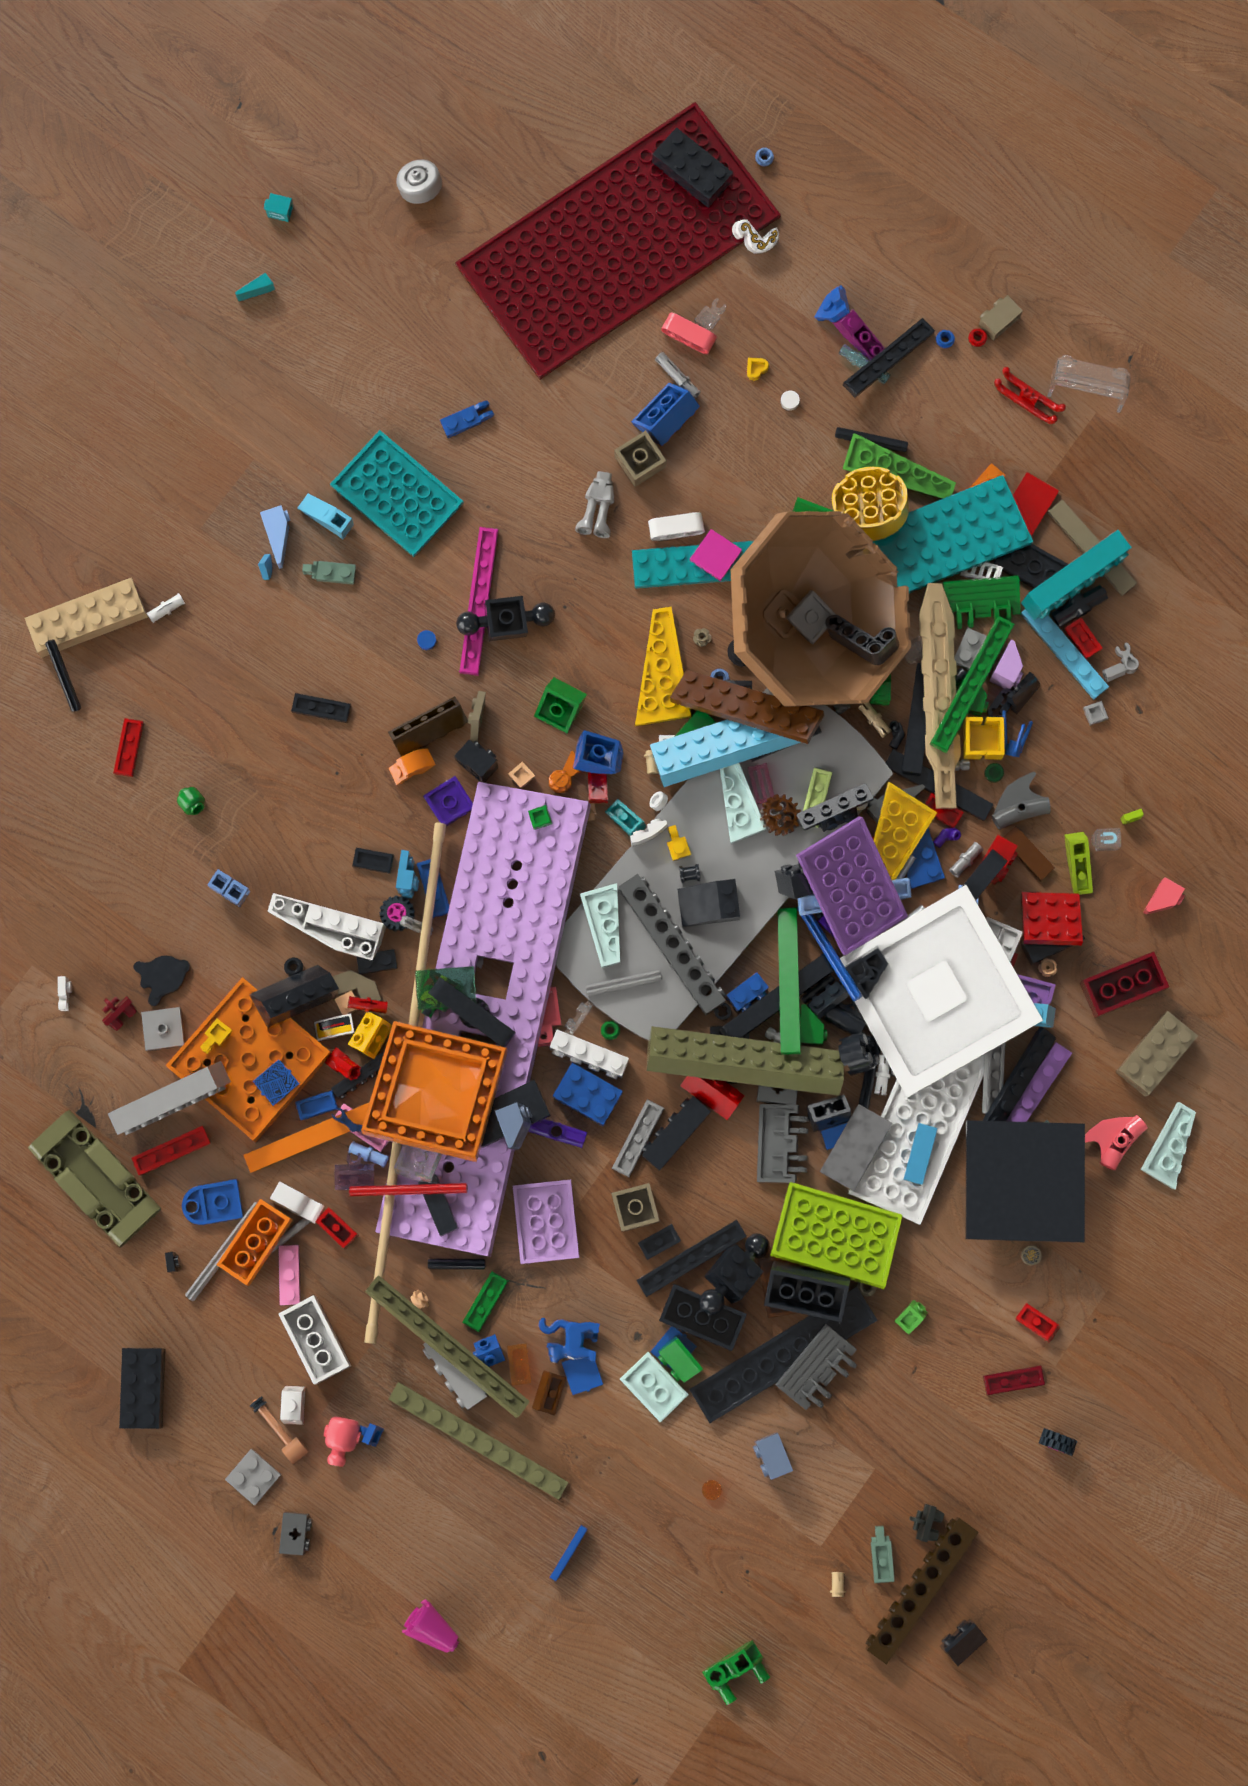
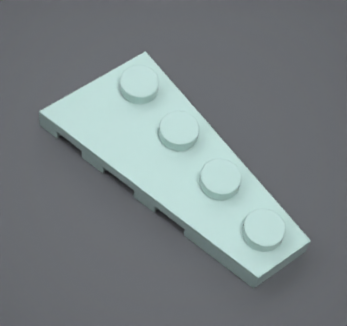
M737 763L721 768L720 775L730 844L765 831L766 827L764 828V822L760 821V818H762L740 764Z
M617 883L580 894L601 968L620 963Z

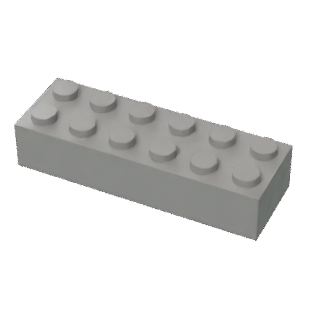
M220 1061L108 1113V1116L117 1135L123 1132L125 1135H128L225 1090V1085L231 1081Z

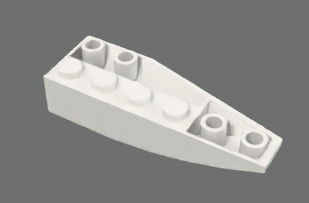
M275 893L272 895L268 908L269 913L332 949L372 961L381 946L386 929L384 923Z

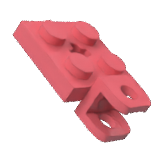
M556 987L550 988L540 1037L546 1035L547 1038L541 1039L539 1037L538 1047L550 1046L553 1040L552 1027L562 1026Z

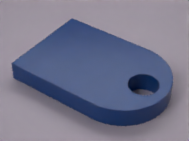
M238 1179L191 1188L182 1200L184 1216L190 1222L197 1225H207L243 1218ZM190 1202H196L197 1210L193 1213L187 1210V1205Z

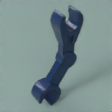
M337 1108L342 1112L341 1117L337 1118L334 1114H331L333 1119L345 1124L350 1131L362 1132L363 1125L353 1123L342 1108Z

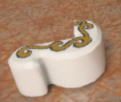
M748 220L737 221L732 227L735 238L741 239L744 237L746 248L754 254L767 252L776 245L779 239L777 227L770 230L763 238Z

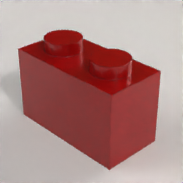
M329 1207L315 1221L344 1249H347L359 1236Z

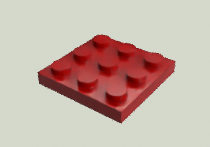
M1021 893L1024 944L1082 946L1083 936L1079 894Z

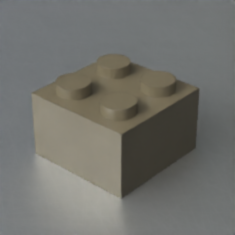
M646 430L614 450L615 459L634 487L666 468V459Z
M649 1183L611 1193L621 1232L659 1223Z

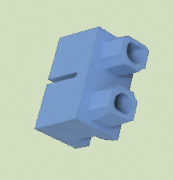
M217 869L207 885L211 890L238 907H241L251 892L249 888L233 880V878Z

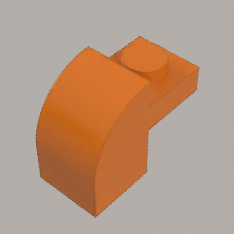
M428 748L400 757L394 765L389 767V770L396 785H399L414 775L425 773L436 764Z

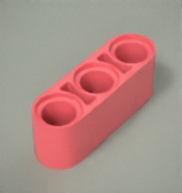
M675 313L669 314L661 328L664 334L703 354L709 353L717 339V336L711 331Z

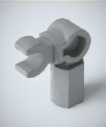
M1127 642L1124 644L1126 651H1121L1118 646L1115 648L1116 655L1122 658V664L1119 663L1102 670L1106 682L1125 675V673L1133 674L1136 672L1139 662L1133 654H1130V645Z

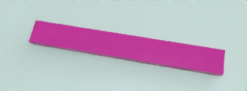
M485 527L479 528L468 611L475 613L478 617L485 616L484 603L485 600H489L498 539V529ZM485 627L479 628L473 635H464L460 674L479 676Z

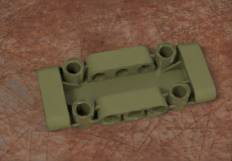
M71 1110L62 1114L28 1147L45 1169L55 1177L54 1180L89 1218L93 1219L119 1248L125 1245L161 1210V1207L137 1183L129 1170L103 1142L85 1127ZM82 1132L87 1133V1139L84 1142L79 1141V1135ZM53 1159L58 1160V1166L55 1169L50 1167V1162ZM134 1188H138L140 1194L137 1198L133 1199L131 1191ZM105 1215H109L111 1221L108 1225L104 1226L102 1218Z

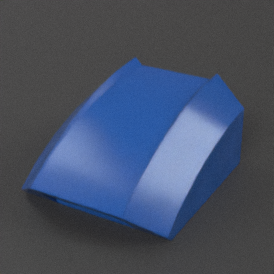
M583 730L576 746L573 768L599 774L621 772L623 759L621 742Z

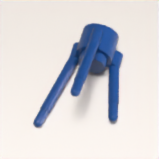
M1003 710L1005 755L1020 757L1033 722H1029L1025 733V724H1022L1017 741L1010 740L1008 744L1006 711Z

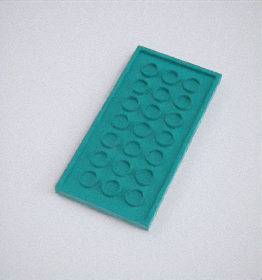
M1001 475L909 512L905 523L897 532L885 539L875 540L872 543H875L897 567V587L908 586L909 593L926 587L928 583H936L1031 545L1033 540L1004 476Z

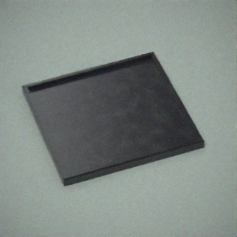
M967 1120L965 1239L1084 1243L1085 1124Z

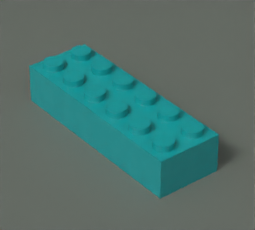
M1116 530L1030 591L1021 604L1034 621L1039 617L1042 620L1050 614L1054 607L1057 609L1062 606L1069 596L1073 598L1080 593L1084 586L1087 588L1099 576L1103 577L1114 565L1116 567L1129 556L1128 551L1132 548L1121 532Z

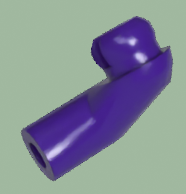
M956 828L943 829L935 838L933 844L941 848L945 841L959 840L961 832Z

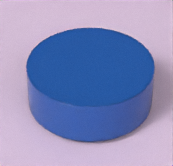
M429 630L420 632L417 637L419 647L423 650L434 648L436 645L435 634Z

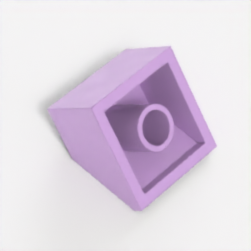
M1010 640L990 679V682L1004 689H1011L1012 686L1016 688L1024 674L1020 672L1023 665L1015 641Z

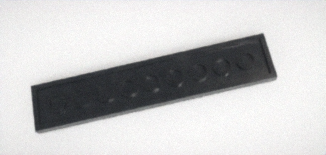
M855 1287L848 1292L842 1322L809 1315L689 1390L710 1424L777 1383L825 1324L847 1340L878 1320L858 1287Z

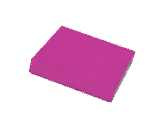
M711 529L691 556L690 561L721 581L741 554L742 549Z

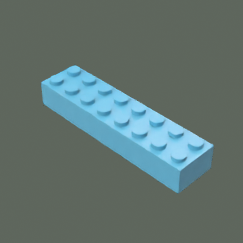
M724 720L651 744L650 747L663 787L801 742L734 721Z

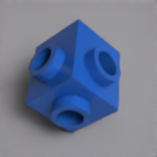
M495 1334L473 1343L476 1350L473 1354L488 1367L505 1361Z

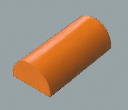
M260 1199L218 1261L217 1266L245 1285L250 1286L293 1220Z

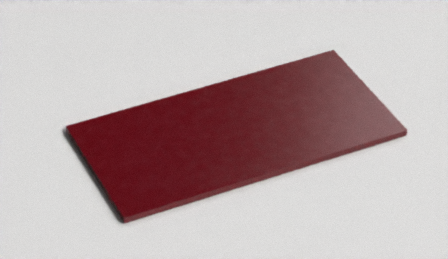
M694 102L456 261L455 265L538 379L541 380L742 244L744 237L736 239L732 232L735 222L748 220L754 229L760 232L779 219L781 214L698 104ZM676 127L733 172L731 184L709 208L652 163V154Z

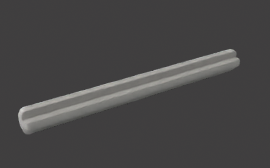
M257 1202L253 1203L187 1291L185 1296L189 1300L195 1301L219 1269V1266H217L218 1261Z

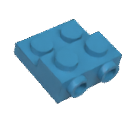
M401 850L396 889L398 894H402L401 896L404 898L412 899L414 892L418 891L419 888L418 877H416L413 871L415 861L409 851Z

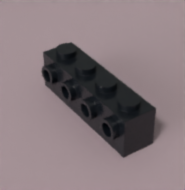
M694 1096L691 1099L687 1097L680 1105L682 1107L678 1114L674 1112L669 1117L667 1127L665 1129L661 1127L654 1136L657 1138L653 1143L649 1141L642 1148L644 1152L642 1157L658 1171L666 1165L711 1113Z

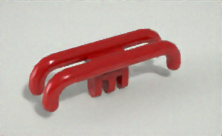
M1004 367L1002 370L1004 377L1020 388L1021 392L1018 396L1006 388L999 378L994 381L996 389L1048 424H1055L1058 420L1057 416L1045 414L1035 407L1036 403L1039 401L1056 412L1065 411L1066 405L1056 404L1015 377L1010 372L1009 367Z

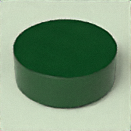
M997 763L989 764L984 772L985 778L991 783L999 782L1004 776L1003 767Z

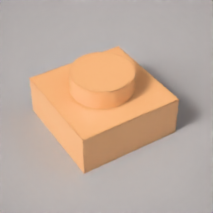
M523 761L508 773L509 777L520 789L535 778V775Z
M352 990L335 999L342 1015L351 1014L359 1010L347 1008L349 996L355 997Z

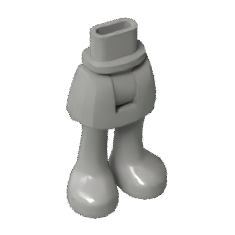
M601 471L597 472V477L594 478L586 492L587 508L583 519L575 527L576 532L583 535H590L592 533L596 505H600L593 533L599 538L610 537L611 530L606 524L609 505L614 503L612 474Z

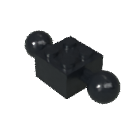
M523 596L485 600L484 603L485 616L478 617L473 612H463L458 616L456 626L458 631L466 636L475 634L479 628L487 627L489 642L527 637L528 634L527 622L533 621L541 627L548 626L555 619V610L550 604L542 602L536 604L532 610L525 611Z
M760 1233L750 1235L745 1242V1252L738 1245L727 1248L704 1277L715 1289L706 1290L700 1296L699 1305L705 1313L710 1315L719 1313L724 1307V1297L731 1304L742 1300L764 1271L753 1260L755 1258H762L769 1252L770 1243L766 1236Z

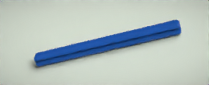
M813 914L802 915V919L853 1001L859 1000L862 997L861 992Z

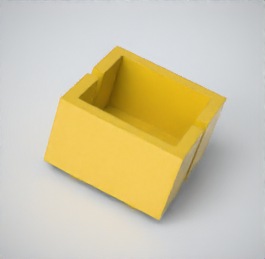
M965 717L963 721L964 759H981L982 756H985V759H1002L1005 755L1004 717H987L984 725H981L983 717Z

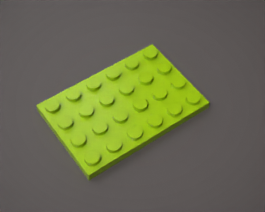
M790 1182L770 1256L823 1272L848 1277L851 1280L884 1289L903 1215Z

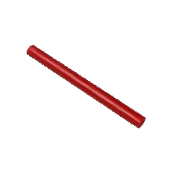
M467 1183L349 1187L350 1196L468 1192Z

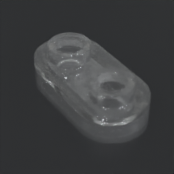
M589 1001L586 1003L582 1002L576 1009L578 1014L575 1018H570L564 1027L567 1028L565 1032L573 1036L594 1005Z

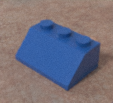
M668 383L631 422L641 432L646 430L653 442L662 446L683 426L689 417L695 414V411L700 406L688 390Z

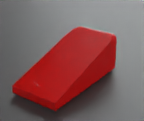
M1027 1303L1016 1317L1018 1322L1048 1343L1052 1341L1060 1329L1059 1324Z

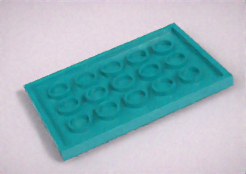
M381 430L375 434L330 483V486L413 557L421 551L464 504L461 498Z

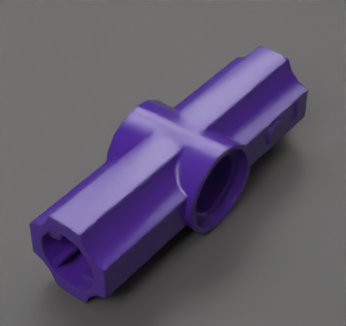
M546 1119L532 1124L528 1130L530 1133L579 1148H583L587 1135L585 1131ZM554 1127H560L562 1134L555 1137L551 1134V1130Z

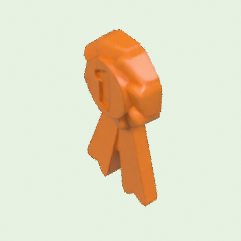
M574 751L570 752L563 770H555L549 776V787L556 793H565L571 787V777L581 772L573 768Z

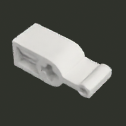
M280 1181L270 1197L271 1202L314 1224L325 1207Z

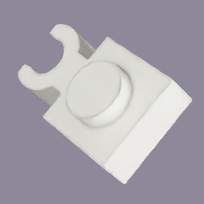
M66 976L58 977V1008L61 1011H69L68 998L69 993H72V982Z

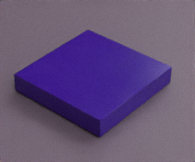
M456 776L423 795L438 821L446 824V827L472 811L473 803Z

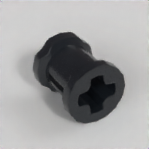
M695 864L692 867L679 866L681 883L688 880L700 881L699 864Z

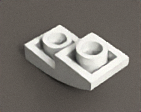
M662 819L650 821L651 824H647L648 832L640 830L630 836L631 845L636 846L658 836L667 828V821H662Z

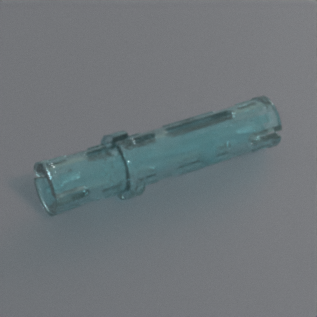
M846 344L842 346L838 353L849 360L853 366L856 365L859 368H862L869 362L868 359L862 356L861 352L854 351ZM885 373L878 381L885 385L891 374Z

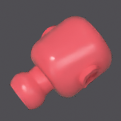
M337 1416L330 1419L329 1424L326 1425L324 1430L325 1444L328 1448L332 1449L331 1454L327 1458L328 1464L343 1467L346 1464L345 1453L352 1452L356 1444H359L361 1432H359L360 1425L357 1421Z

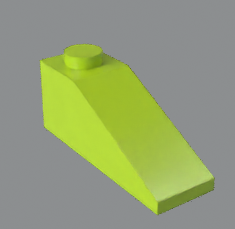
M1084 832L1065 834L1066 855L1073 893L1079 895L1093 893L1088 838Z

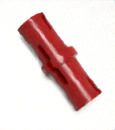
M349 996L347 1008L386 1014L388 1002L371 1000L370 997L364 999Z

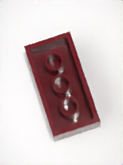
M1155 952L1080 982L1094 1018L1169 988Z

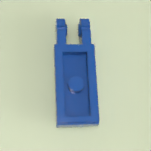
M488 400L440 419L447 438L482 424L481 422L494 416L493 411H487L480 416L477 413L490 405Z

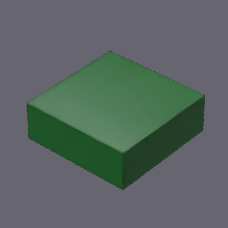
M547 805L528 811L534 830L552 825Z

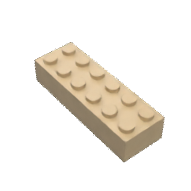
M132 578L28 616L25 618L37 653L43 658L49 655L45 645L49 640L54 639L59 651L148 618L136 584Z

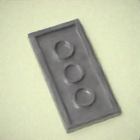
M858 1104L820 1172L855 1191L893 1123Z

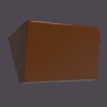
M544 1370L532 1408L555 1415L566 1377Z

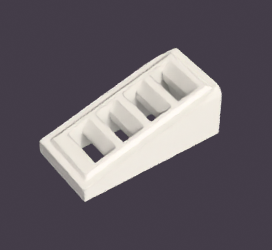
M986 562L978 565V567H981L978 575L975 574L976 566L972 568L971 573H968V570L961 572L960 576L969 579L989 578L991 572H995L993 578L1000 577L1003 567ZM984 569L988 570L986 577L982 576Z

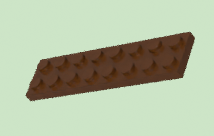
M690 670L685 671L670 696L671 703L809 744L825 716L823 710L810 706H784L773 695Z

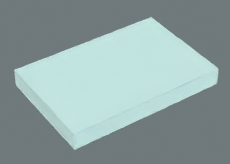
M649 1352L620 1378L659 1422L664 1420L689 1395Z

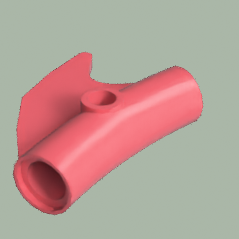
M1137 1115L1134 1117L1102 1120L1085 1134V1143L1097 1142L1101 1151L1100 1164L1115 1171L1125 1153L1148 1127ZM1118 1138L1122 1139V1144L1118 1142Z

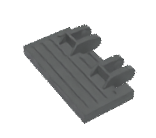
M760 1104L757 1182L797 1183V1175L788 1174V1172L807 1173V1168L790 1167V1160L807 1161L808 1157L804 1155H789V1152L798 1153V1136L790 1134H808V1129L792 1128V1122H809V1117L790 1116V1114H799V1105Z
M825 1324L775 1385L805 1410L811 1405V1402L806 1397L822 1408L824 1404L820 1399L812 1395L816 1389L819 1390L822 1395L829 1399L832 1395L818 1382L820 1381L825 1386L829 1384L837 1374L831 1367L847 1378L849 1376L848 1371L840 1367L838 1363L843 1359L849 1366L856 1368L857 1364L843 1352L846 1351L852 1356L857 1349Z

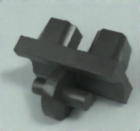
M925 1504L923 1511H917L916 1517L910 1516L909 1520L914 1521L913 1530L917 1531L916 1539L924 1542L937 1541L939 1531L931 1529L933 1521L941 1523L944 1517V1513L939 1511L937 1507Z

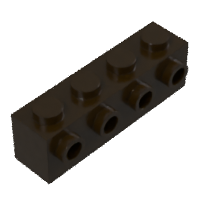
M454 696L388 731V734L402 757L421 747L428 746L434 740L446 736L455 729L463 727L464 724L468 723V719Z

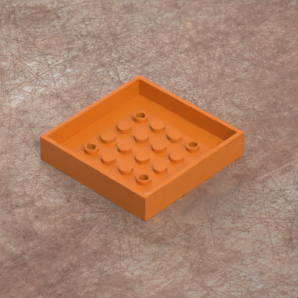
M242 977L166 1064V1067L182 1079L208 1067L204 1064L208 1059L211 1061L210 1065L221 1061L231 1082L225 1085V1090L205 1098V1100L250 1139L257 1142L323 1066L331 1052L291 1018L267 1028L249 996L258 990ZM245 1015L249 1016V1021L247 1022L243 1021ZM217 1018L233 1032L221 1046L215 1043L209 1054H206L200 1048L208 1039L204 1033ZM289 1052L293 1053L292 1059H287L286 1057ZM279 1059L287 1069L292 1071L291 1074L300 1084L273 1106L265 1096L261 1095V1091L253 1081ZM250 1097L255 1098V1101L252 1104L248 1103V1099Z

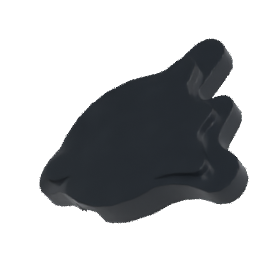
M165 955L157 957L150 962L138 961L134 963V970L141 975V987L144 989L151 988L148 1003L151 1006H157L165 995L177 991L182 986L184 977L190 970V963L188 961Z

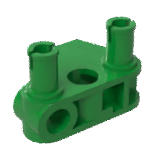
M753 1640L745 1643L702 1671L712 1690L719 1692L726 1706L737 1699L727 1684L729 1680L741 1676L750 1669H752L760 1684L771 1678L762 1664L763 1656ZM743 1654L748 1663L738 1668L735 1662L739 1660L738 1656ZM712 1671H715L716 1673H721V1675H719V1680L716 1681L715 1679L712 1680L710 1678L712 1676Z

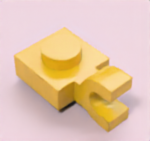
M676 825L668 827L672 841L667 842L672 861L690 856L691 853L685 836L679 838Z
M216 1018L204 1033L208 1039L201 1045V1050L209 1054L215 1043L221 1046L233 1031Z

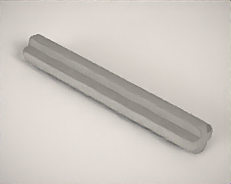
M659 970L587 985L586 993L588 996L658 982L661 981L662 977Z

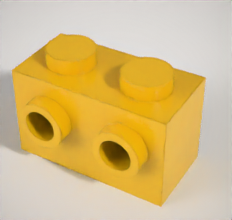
M366 1012L348 1045L362 1054L375 1059L390 1033L392 1025L383 1018L371 1012Z

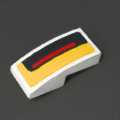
M352 1014L314 1022L317 1041L355 1033Z

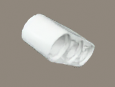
M700 512L654 518L648 521L652 541L696 536L705 532L703 517Z

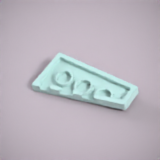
M1180 1102L1176 1103L1141 1168L1143 1172L1172 1189H1176L1177 1186L1176 1181L1181 1171L1183 1155L1186 1152L1187 1139L1190 1136L1196 1114L1195 1111Z

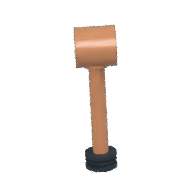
M262 1396L255 1399L250 1407H253L254 1412H260L284 1442L285 1446L281 1450L294 1465L309 1452L308 1448L298 1437L292 1440L264 1406L267 1402L262 1400Z

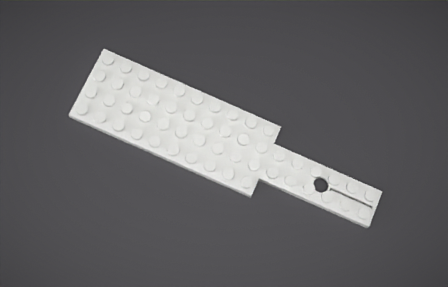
M986 917L1009 961H1011L1023 932ZM984 1055L910 1097L906 1096L896 1079L881 1114V1117L893 1124L855 1191L850 1189L848 1194L884 1210L901 1214L903 1218L916 1224H921L983 1078ZM918 1123L938 1128L923 1185L903 1180Z

